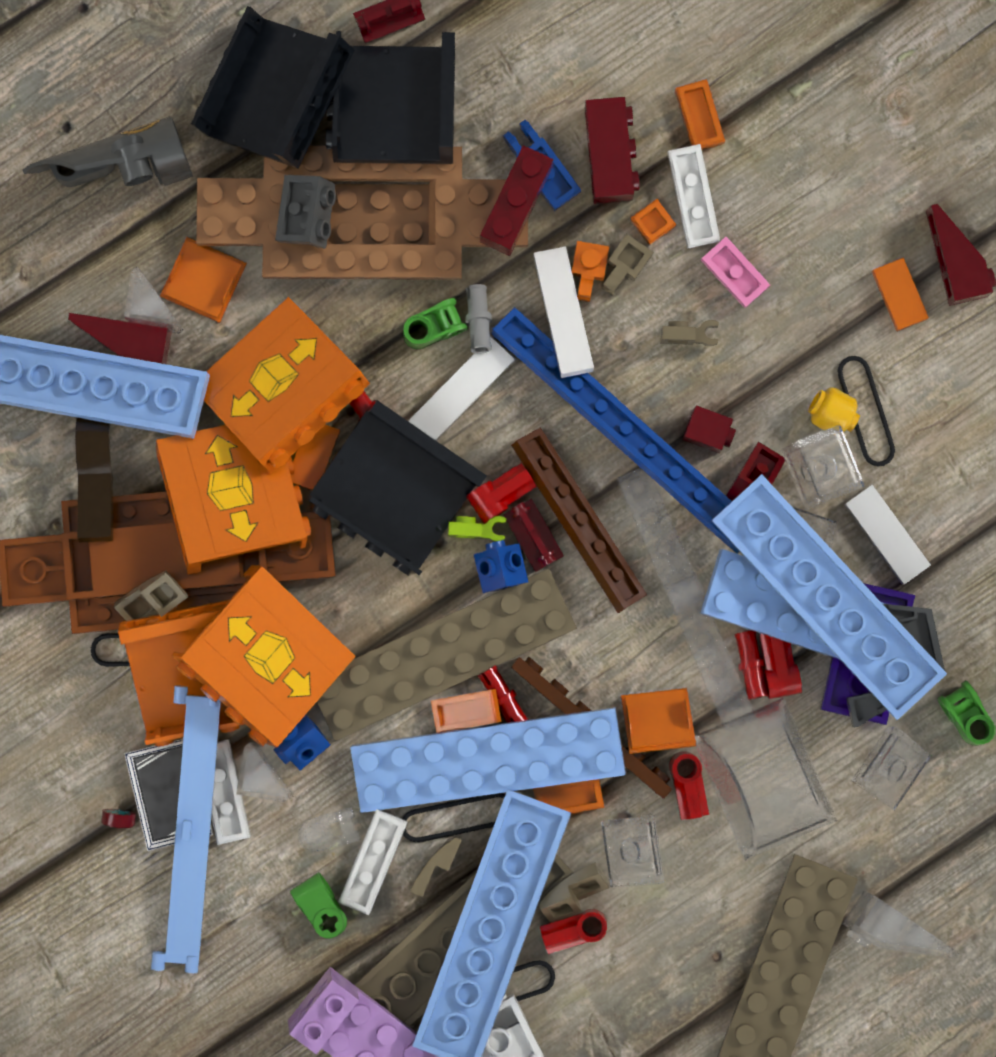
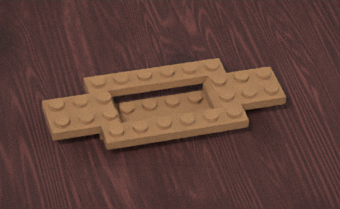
M309 146L299 169L264 157L263 178H197L196 244L198 246H263V279L462 280V247H488L480 243V234L507 179H462V147H453V164L333 163L332 149H326V146ZM285 175L320 176L328 181L429 182V184H335L336 200L331 212V234L325 249L307 244H287L275 241ZM528 220L515 247H528Z

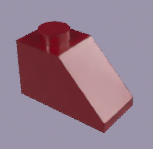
M758 441L727 491L726 496L733 501L761 474L772 485L786 458Z

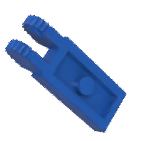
M525 119L519 126L522 133L532 143L529 148L554 159L553 168L541 194L552 209L556 211L581 193V189L544 138H540ZM507 132L503 135V138L517 159L522 147L516 137Z

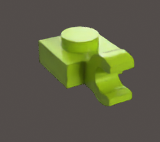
M457 516L456 522H449L448 536L453 538L490 539L495 542L505 540L504 535L494 534L492 528L496 523H506V518L495 516L486 524L476 523V517Z

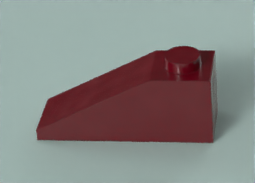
M938 204L931 205L926 210V215L949 306L987 298L993 293V287H996L993 269L987 268L986 260Z
M69 313L68 320L117 356L167 364L172 334L168 328Z

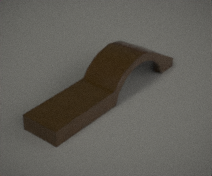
M77 418L75 431L78 472L77 538L79 543L113 541V473L110 457L111 424Z

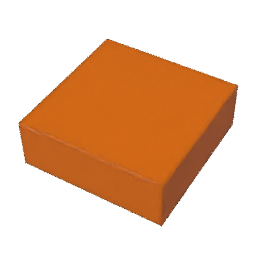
M658 199L630 218V221L649 246L677 225Z

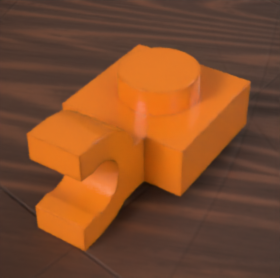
M577 241L572 275L581 277L577 295L579 301L590 302L593 281L604 280L610 246Z

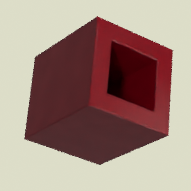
M696 405L682 440L720 453L723 446L730 447L736 429L731 428L733 419Z

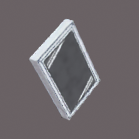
M183 739L176 740L166 746H152L124 753L147 851L175 845ZM212 824L210 827V836L214 835Z

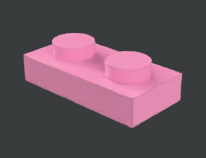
M727 237L722 239L701 258L704 265L744 308L748 307L770 287L768 281Z

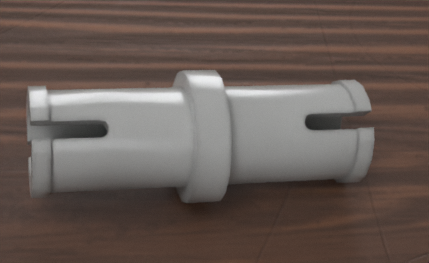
M474 284L466 288L468 301L466 324L470 326L471 352L477 354L487 353L489 350H492L489 330L492 314L488 312L487 287L482 284Z

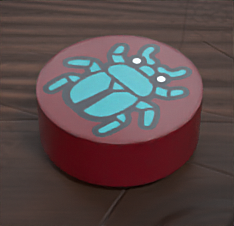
M103 809L101 823L114 828H132L135 826L136 813L121 809Z

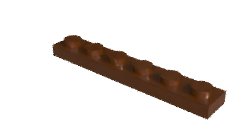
M541 427L515 441L511 445L531 475L617 613L647 596L642 585Z
M519 657L511 666L518 675L562 713L571 714L592 711L580 700L576 705L566 697L569 691L556 679L549 683L540 674L544 669L530 657L525 661ZM622 746L625 767L657 795L665 799L672 790L667 785L670 778L656 766L652 771L642 763V760L645 758L642 753L629 754V748Z

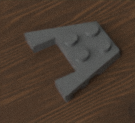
M883 604L945 671L932 609ZM871 692L846 697L851 724L854 728L863 725L866 721L886 711L885 707Z

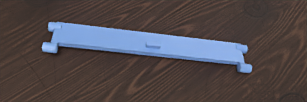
M175 685L173 703L186 704L167 941L166 952H152L151 969L162 971L165 969V962L185 964L186 973H198L221 701L218 699L214 702L207 696L187 695L188 686Z

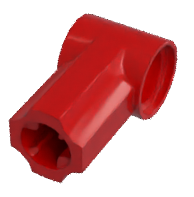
M520 463L493 482L490 480L469 493L466 498L482 522L486 524L493 517L501 515L509 509L508 506L537 486L527 469Z
M760 634L759 639L765 662L763 674L769 694L767 696L768 699L801 694L802 682L798 666L794 664L791 643Z
M680 751L674 754L669 762V770L673 778L680 820L695 819L709 815L700 760L687 751ZM681 760H692L694 769L690 775L680 776L678 774L677 765Z
M587 909L580 914L540 925L547 953L551 954L587 942L601 940L607 931L605 915L599 910ZM588 917H596L600 920L602 928L596 934H589L583 928V921Z

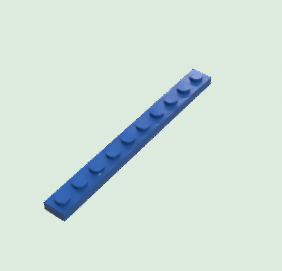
M515 307L492 329L491 334L729 548L736 554L740 552L711 521L732 502L726 495L589 373L561 378L553 341Z

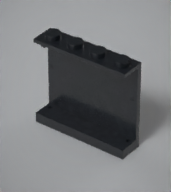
M247 6L228 47L224 51L223 58L215 75L210 80L209 87L195 112L191 124L207 137L299 169L355 49L339 35L329 33L327 38L316 36L264 19L253 8Z
M336 31V35L342 38L341 31ZM442 32V47L351 46L355 51L334 93V100L330 101L327 108V121H333L332 130L326 129V149H332L333 163L453 164L455 32Z
M373 400L306 499L313 503L310 510L326 520L330 515L340 522L337 527L339 530L353 539L357 534L368 541L365 545L367 549L379 557H382L385 552L394 558L395 561L392 565L407 576H409L411 571L420 575L422 573L420 567L449 526V522L453 520L466 501V496L472 492L475 486L480 487L487 475L380 401Z

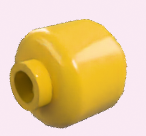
M830 387L825 391L819 390L808 409V412L811 414L812 424L833 436H840L846 430L851 432L860 418V414L856 413L857 400L834 387Z

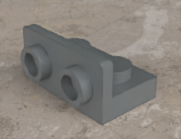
M285 175L275 241L287 244H307L325 249L331 234V212L336 200L335 184L320 176Z

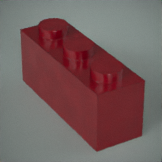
M625 97L585 100L584 109L593 204L633 201L634 191H639L640 187L638 171H632L631 159L636 158L635 138L629 139L628 126H633L632 106H626Z
M522 146L480 234V243L511 256L553 168L554 159L529 147Z

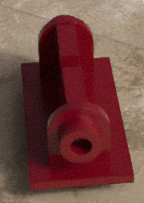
M385 0L353 13L365 44L426 20L421 9L420 0Z
M532 498L516 505L512 510L503 514L535 572L564 557Z

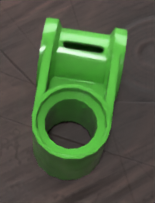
M456 299L444 300L408 318L403 329L405 343L412 349H423L466 331L468 326L466 323H462L456 310ZM414 325H422L427 330V335L423 339L417 340L410 336L409 329Z
M963 681L959 689L946 697L941 695L937 698L942 710L966 743L979 746L989 743L995 735L994 722L968 681ZM962 698H965L964 701H962V702L959 703L958 705L954 706V704H955L956 702H958V701L961 700ZM974 721L981 722L986 729L984 737L980 740L975 739L970 733V726Z
M319 872L290 890L296 904L304 915L307 916L319 936L334 938L345 930L347 917L335 899L334 893L327 881ZM326 914L329 917H337L338 922L335 923L336 931L333 928H324L323 923L326 922Z

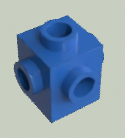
M505 540L485 544L486 551L473 554L483 593L528 583L520 544L506 546Z
M305 715L282 743L273 750L285 764L291 761L299 770H302L331 744L316 724Z

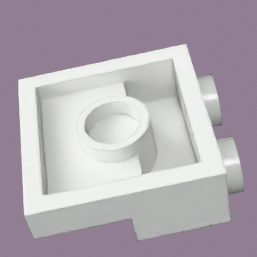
M514 993L509 996L505 994L482 1057H544Z

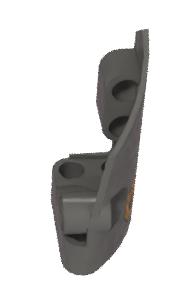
M172 116L40 160L22 169L24 174L41 173L51 169L60 184L66 187H75L109 175L115 169V165L118 164L125 186H134L153 178L154 175L147 158L150 157L155 175L158 177L159 183L164 184V186L193 177ZM62 166L75 171L70 176L60 175Z

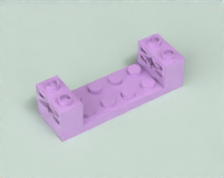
M329 967L288 1019L289 1034L316 1055L322 1048L332 1057H439L413 1047L412 1045L417 1034L416 1031L331 967Z

